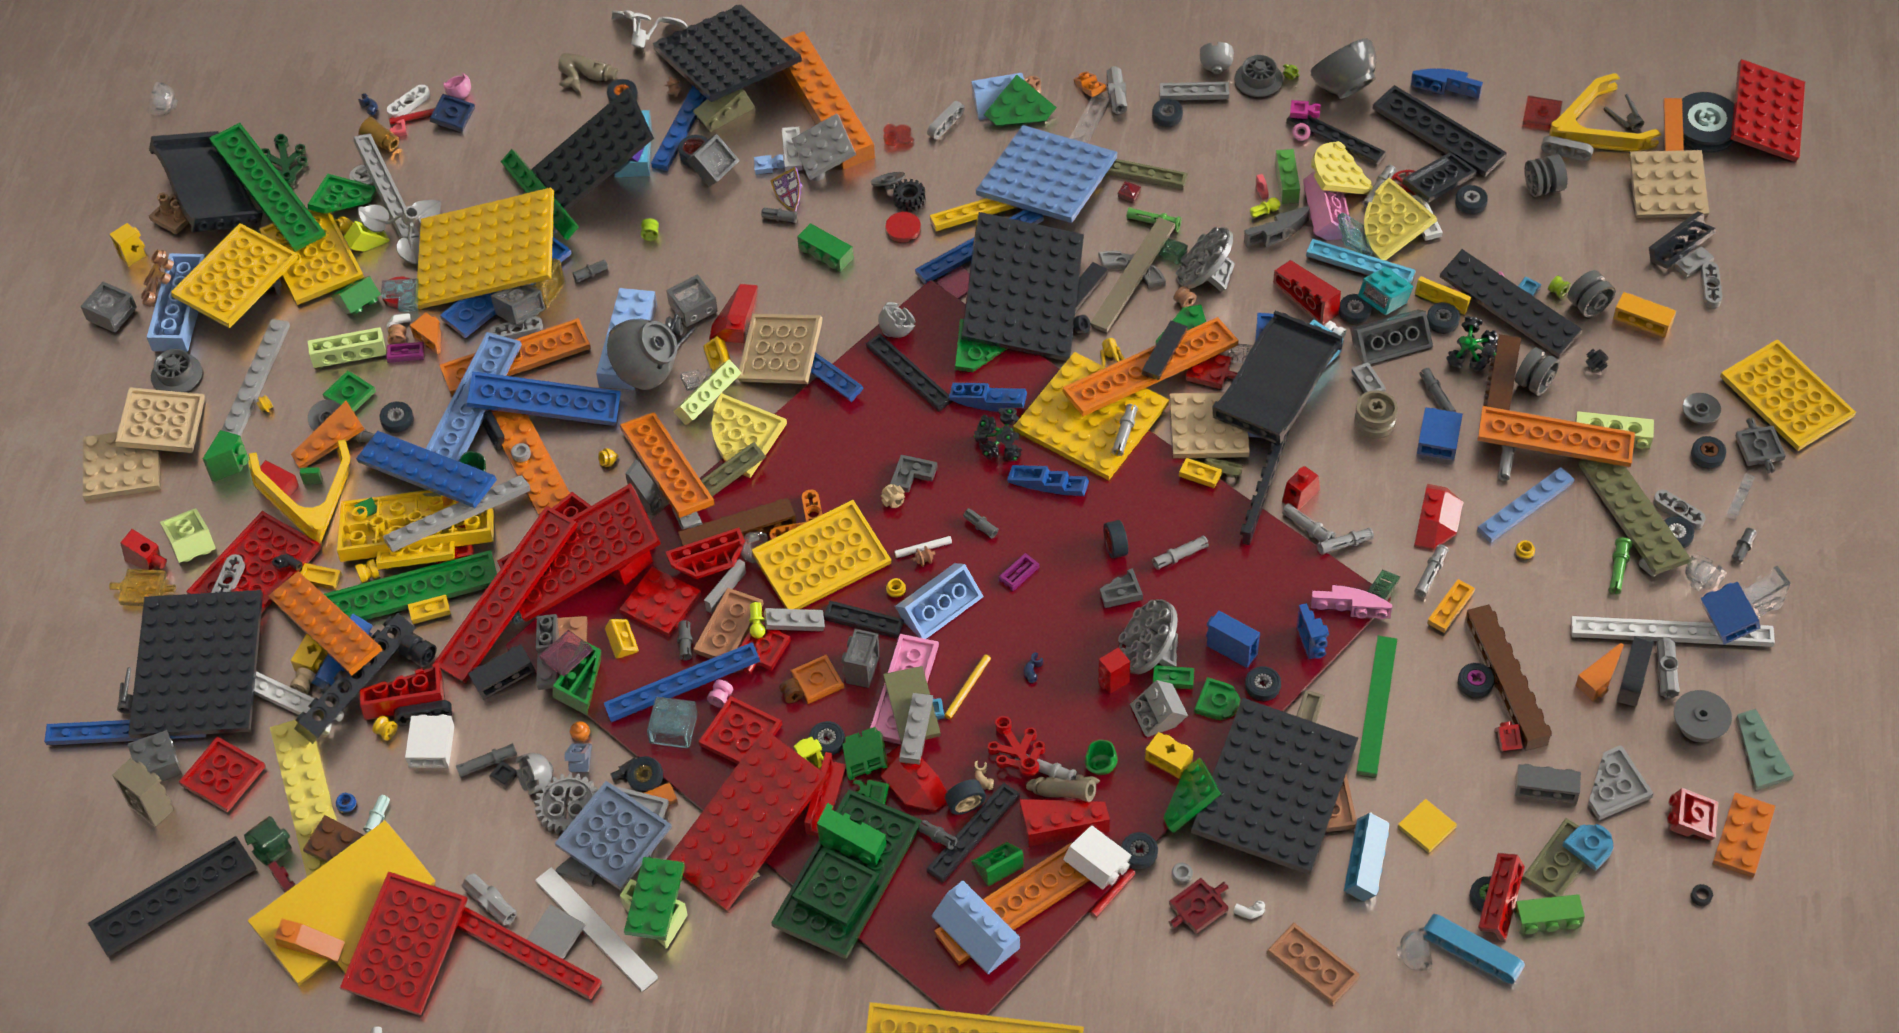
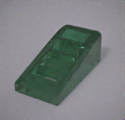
M1168 238L1164 244L1166 245L1165 248L1162 247L1158 254L1178 264L1182 256L1188 253V245Z
M1382 569L1367 592L1388 602L1400 580V576Z

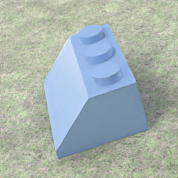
M1022 73L971 81L972 97L979 120L987 119L984 113L1016 75L1024 80Z

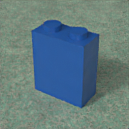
M1425 407L1417 454L1455 460L1463 413Z
M1738 581L1728 583L1722 589L1715 592H1708L1701 598L1702 606L1723 645L1761 629L1759 619Z
M1218 611L1207 622V646L1248 668L1258 655L1260 632Z

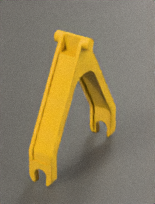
M1616 73L1596 78L1556 121L1552 122L1549 136L1586 143L1593 148L1639 152L1657 146L1660 142L1657 139H1652L1662 136L1658 129L1639 134L1591 129L1581 126L1575 120L1597 96L1613 92L1617 89L1618 85L1615 82L1609 84L1611 81L1620 79Z
M346 440L338 441L339 449H337L340 466L327 498L321 505L313 508L297 505L260 470L257 453H248V464L253 485L306 536L322 544L323 537L350 472V455Z

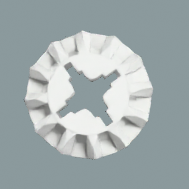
M359 165L350 172L349 178L351 180L370 185L373 182L365 165Z

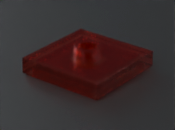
M1528 95L1522 125L1551 129L1552 122L1560 117L1563 101Z

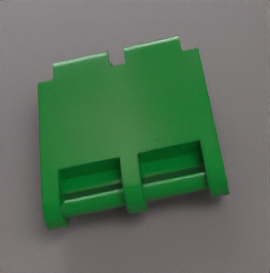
M876 727L862 731L863 737H861L859 732L845 737L846 743L842 745L847 775L850 781L861 774L866 773L868 775L873 770L888 767L883 735Z

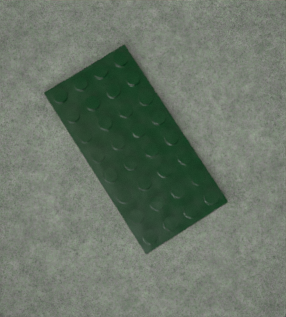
M849 789L836 812L841 815L847 813L851 815L849 819L861 825L863 822L886 835L887 845L876 865L864 863L854 856L843 855L840 851L833 848L830 850L878 873L879 879L847 927L794 901L792 895L824 849V846L818 841L771 922L772 927L845 959L849 956L919 831L920 823L922 824L921 819Z

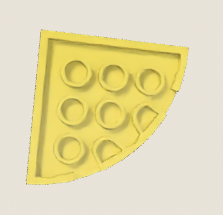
M1341 142L1323 144L1312 156L1311 168L1315 170L1314 177L1322 190L1368 195L1373 188L1371 181L1366 178L1362 169L1357 166L1354 158L1346 151L1345 146Z
M1388 178L1375 191L1372 202L1368 203L1365 211L1364 229L1368 245L1376 258L1386 261L1437 222V218L1392 179Z
M722 393L714 406L711 422L715 445L726 462L753 442L757 444L766 456L787 424L785 418ZM762 461L742 475L751 478Z

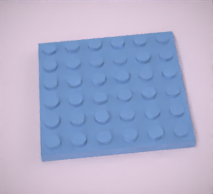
M1022 125L977 187L976 195L1072 223L1116 160L1117 152Z

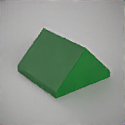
M1005 842L972 860V864L989 887L1024 868L1023 851Z

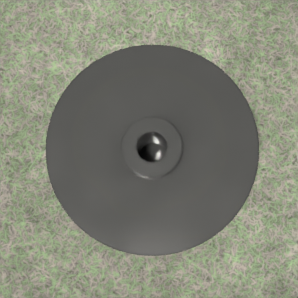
M1265 55L1248 57L1235 73V84L1238 89L1254 97L1272 95L1280 89L1283 83V75L1277 68L1275 61Z
M167 350L161 353L154 362V368L151 372L152 385L156 390L185 393L195 387L200 381L202 366L195 357L183 350Z
M1694 690L1687 692L1677 700L1674 707V718L1681 732L1688 739L1695 742H1708L1721 737L1728 731L1732 722V713L1728 704L1720 696L1709 691Z

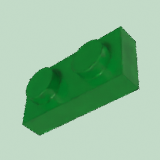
M1156 665L1154 666L1153 683L1159 680L1173 684L1174 688L1193 689L1194 668Z

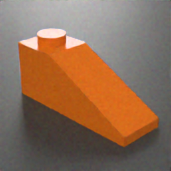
M1622 643L1618 644L1578 675L1575 686L1592 701L1598 697L1602 698L1607 694L1609 684L1624 647Z
M283 918L274 937L277 946L334 962L339 961L345 944L344 941L304 924Z

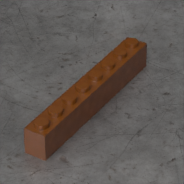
M1490 604L1468 609L1465 622L1485 665L1491 669L1494 675V685L1512 724H1519L1524 750L1528 751L1547 746L1552 736L1551 728L1549 725H1546L1543 711L1536 704L1535 694L1528 687V679L1522 674L1520 662L1513 655L1512 645L1505 638V631L1498 623L1497 613L1492 611Z

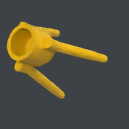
M1107 338L1102 342L1103 349L1100 350L1102 366L1105 367V356L1114 357L1116 362L1120 361L1118 356L1121 361L1125 359L1115 339Z

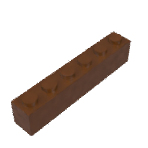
M1499 334L1496 347L1497 353L1490 361V366L1493 367V370L1489 369L1487 378L1488 381H1491L1490 384L1486 385L1485 395H1488V399L1484 398L1483 406L1510 410L1521 343L1520 337Z
M785 498L747 511H741L728 517L725 516L712 522H705L699 526L686 528L683 531H679L678 534L680 544L684 546L735 528H740L745 542L770 535V531L775 527L796 524V516L789 498Z

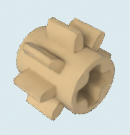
M890 484L882 490L881 497L883 499L881 501L886 507L890 505L891 508H897L904 502V490L900 485L896 487L895 484Z

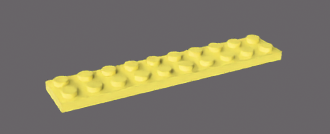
M292 720L272 726L270 731L308 877L323 866L325 862L303 852V848L324 815L336 820L317 743L315 741L312 744L294 729L298 722Z

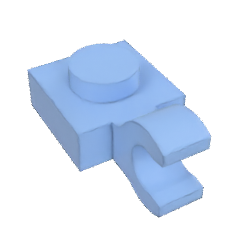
M771 155L754 157L755 174L773 173L774 168H785L783 155H776L773 159Z

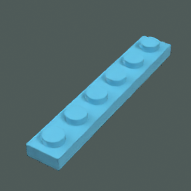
M1312 239L1306 251L1307 257L1366 275H1371L1387 267L1410 284L1416 272L1415 269Z

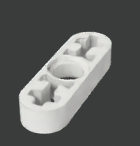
M418 85L387 107L389 118L406 115L430 98L429 88L426 85ZM408 100L413 101L411 104H404Z

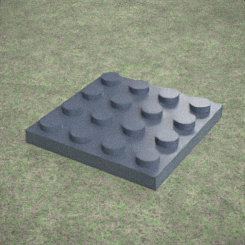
M605 781L558 838L555 846L619 890H622L641 867L643 857H649L672 826L669 822Z

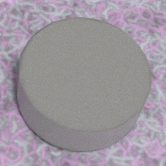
M524 443L516 444L511 449L512 458L516 462H525L531 456L529 446Z
M1178 863L1172 868V879L1175 883L1184 885L1191 881L1193 871L1188 864Z

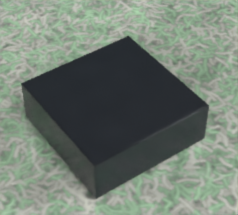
M501 761L489 777L492 781L506 789L516 778L517 772L516 769Z

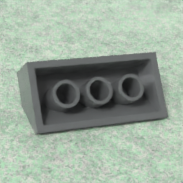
M1417 309L1350 328L1353 346L1363 364L1367 362L1373 364L1433 347L1427 314L1424 310Z

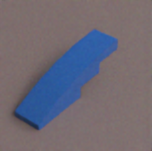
M1012 465L1007 479L1008 483L1025 488L1074 496H1084L1089 483L1087 476H1069L1067 471H1049L1047 466Z

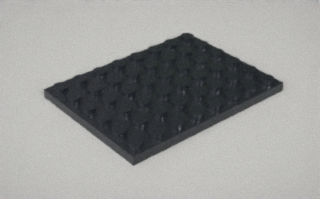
M742 4L735 5L727 11L719 12L711 18H706L700 23L690 25L684 30L676 31L672 35L660 38L657 42L652 43L654 50L710 102L802 62L801 55Z
M979 212L976 222L961 339L1067 361L1071 354L1073 320L1075 318L1084 234Z
M262 590L144 597L128 734L130 738H145L166 730L170 736L251 732L263 600Z
M1242 698L1212 775L1221 795L1197 814L1191 833L1310 875L1358 742V737Z

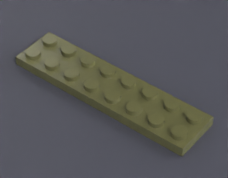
M1585 459L1579 461L1578 466L1628 538L1633 542V545L1654 575L1690 563V556L1625 466Z

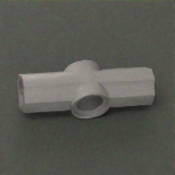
M1113 66L1106 73L1108 98L1111 99L1112 112L1123 114L1127 111L1126 84L1123 82L1121 69Z
M1663 638L1658 640L1656 644L1658 657L1657 675L1660 680L1661 695L1665 698H1673L1679 695L1677 671L1679 662L1676 659L1675 641H1672L1671 638Z
M475 873L469 874L464 879V882L461 884L462 888L475 899L477 905L485 913L493 915L504 926L514 921L517 915L516 910L503 899L500 892L491 885L489 887Z

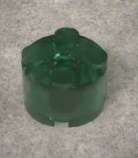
M271 816L263 819L244 834L247 845L252 844L254 848L252 853L266 866L279 860L292 849L288 841L290 838L289 833L284 828L280 829Z

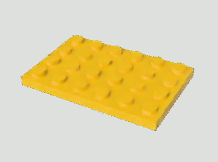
M308 210L325 231L326 236L296 251L298 259L282 274L297 305L349 285L364 277L331 212L323 214ZM273 223L259 228L263 236L293 251Z
M240 223L171 291V296L224 326L231 328L298 259V254Z
M1778 339L1721 372L1720 375L1722 380L1773 426L1797 451L1853 418L1856 413Z
M854 500L752 549L754 558L786 609H801L891 564V558Z

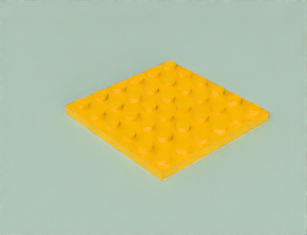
M1074 352L1013 426V431L1110 480L1169 405V399L1144 388L1088 415L1082 416L1062 392L1063 387L1106 367ZM1132 404L1131 411L1134 405H1136L1138 411L1134 418L1135 424L1129 433L1124 454L1117 456L1118 449L1114 455L1111 450L1114 446L1120 428V419L1124 416L1126 405Z

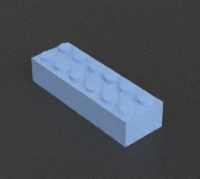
M169 253L168 259L174 261V264L170 271L165 269L164 272L171 275V279L167 285L161 283L147 334V340L152 351L180 349L188 352L198 311L173 298L171 291L206 257L205 254Z
M619 288L596 371L599 387L635 390L634 387L623 382L616 375L607 354L609 332L617 324L629 319L643 318L653 321L657 308L655 291Z

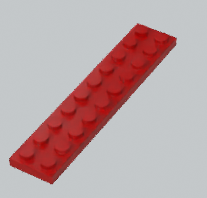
M546 505L433 664L439 662L441 670L466 684L470 678L468 673L481 663L577 528L578 523Z

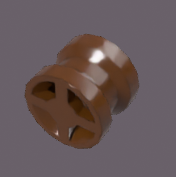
M795 678L785 680L779 687L787 703L797 702L804 695L803 690L798 687L799 683Z

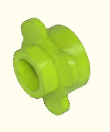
M1292 64L1283 65L1285 68L1283 75L1290 80H1294L1295 77L1299 78V70L1296 66Z

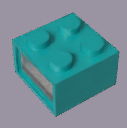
M1384 267L1363 279L1358 296L1384 315H1387L1407 304L1414 286L1391 269Z

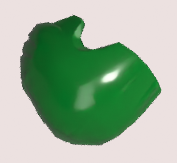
M1106 740L1093 741L1088 746L1084 762L1086 768L1096 775H1106L1112 772L1118 762L1114 745Z

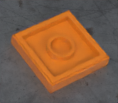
M827 655L791 670V675L797 679L798 687L803 690V696L808 704L844 688L843 682Z

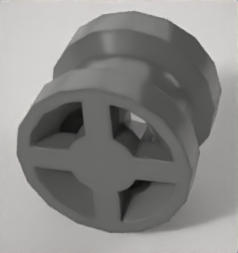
M667 317L665 320V325L668 328L673 320L671 317ZM678 317L672 332L680 336L683 334V319Z

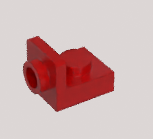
M1512 721L1502 722L1500 727L1494 728L1495 732H1498L1501 752L1522 749L1519 724L1512 725Z

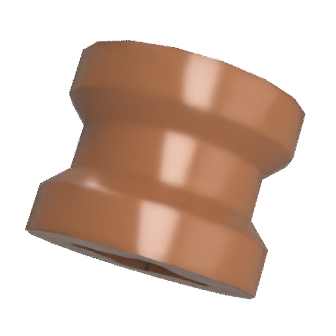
M1026 77L1024 81L1041 94V80L1039 77Z
M1182 286L1175 292L1173 299L1177 303L1180 302L1181 307H1188L1194 304L1197 296L1193 292H1189V288Z
M400 324L391 325L388 329V343H406V328Z

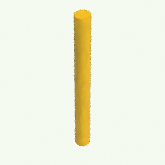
M988 655L982 657L944 714L947 719L953 717L991 660Z

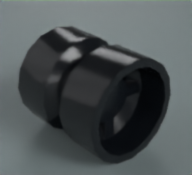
M413 632L407 634L399 646L400 655L412 660L421 667L428 666L434 659L437 651L436 645L423 640L422 637Z

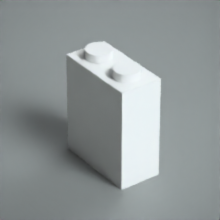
M411 716L405 755L409 768H449L454 733V723L451 716Z
M1091 826L1070 845L1063 860L1101 889H1104L1108 884L1113 885L1120 873L1123 875L1130 866L1128 861L1131 854Z

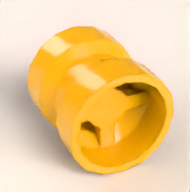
M374 559L368 560L367 564L355 565L361 583L367 582L371 577L374 579L380 577Z

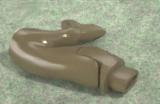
M563 53L558 62L559 71L568 76L559 85L565 88L572 87L577 92L580 91V81L576 69L581 71L586 77L597 81L603 79L604 81L608 79L615 80L618 74V68H613L610 64L607 65L582 55Z
M1077 774L1075 780L1039 777L1030 780L1026 788L1029 791H1033L1034 794L1043 797L1078 798L1090 802L1096 794V784L1100 780L1095 777H1084L1081 774Z

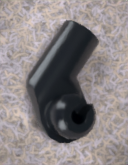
M289 554L274 557L272 560L273 566L279 569L291 566L296 570H300L303 565L301 561Z

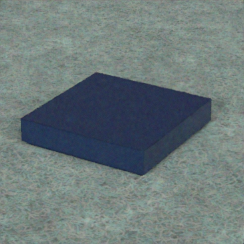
M442 94L430 117V122L463 132L475 109V104Z

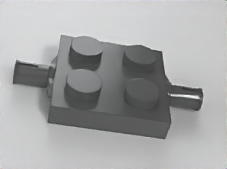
M1753 417L1751 419L1748 418L1746 422L1749 428L1737 431L1735 435L1747 466L1764 464L1767 473H1773L1775 468L1772 462L1785 460L1786 457L1773 426H1757Z

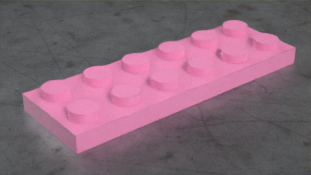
M900 634L888 673L923 666L926 681L928 682L939 642ZM884 683L870 728L876 727L882 733L883 741L901 744Z

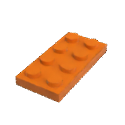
M1735 792L1712 864L1754 878L1776 806Z

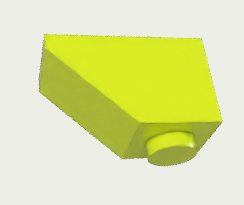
M357 221L352 224L344 236L349 248L363 252L389 242L385 230L374 232L367 229L363 223Z

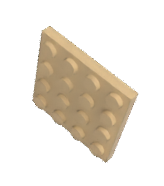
M1702 150L1630 152L1629 160L1636 218L1690 217L1697 211L1704 213V217H1708L1709 207Z
M753 314L739 368L741 374L737 379L740 382L808 384L823 320L821 315Z
M129 387L116 437V446L193 453L205 394Z
M1225 393L1170 394L1173 458L1249 457L1248 432L1213 418L1212 406Z
M118 432L83 437L84 500L160 490V450L116 446Z

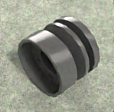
M1559 154L1545 156L1543 160L1541 158L1528 160L1525 163V180L1528 190L1533 197L1541 196V194L1546 195L1549 191L1551 193L1564 191L1567 188V170Z

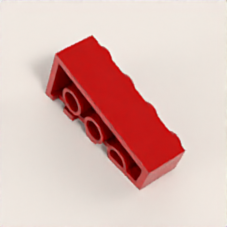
M1292 260L1274 270L1273 282L1317 322L1324 325L1339 314L1340 290Z
M439 662L432 664V667L423 670L421 668L415 670V673L403 677L401 675L395 677L396 679L389 683L383 681L360 689V706L365 720L379 718L380 716H394V710L398 707L444 700L443 677Z
M1020 799V814L1028 847L1078 838L1091 826L1101 833L1110 831V818L1105 802Z

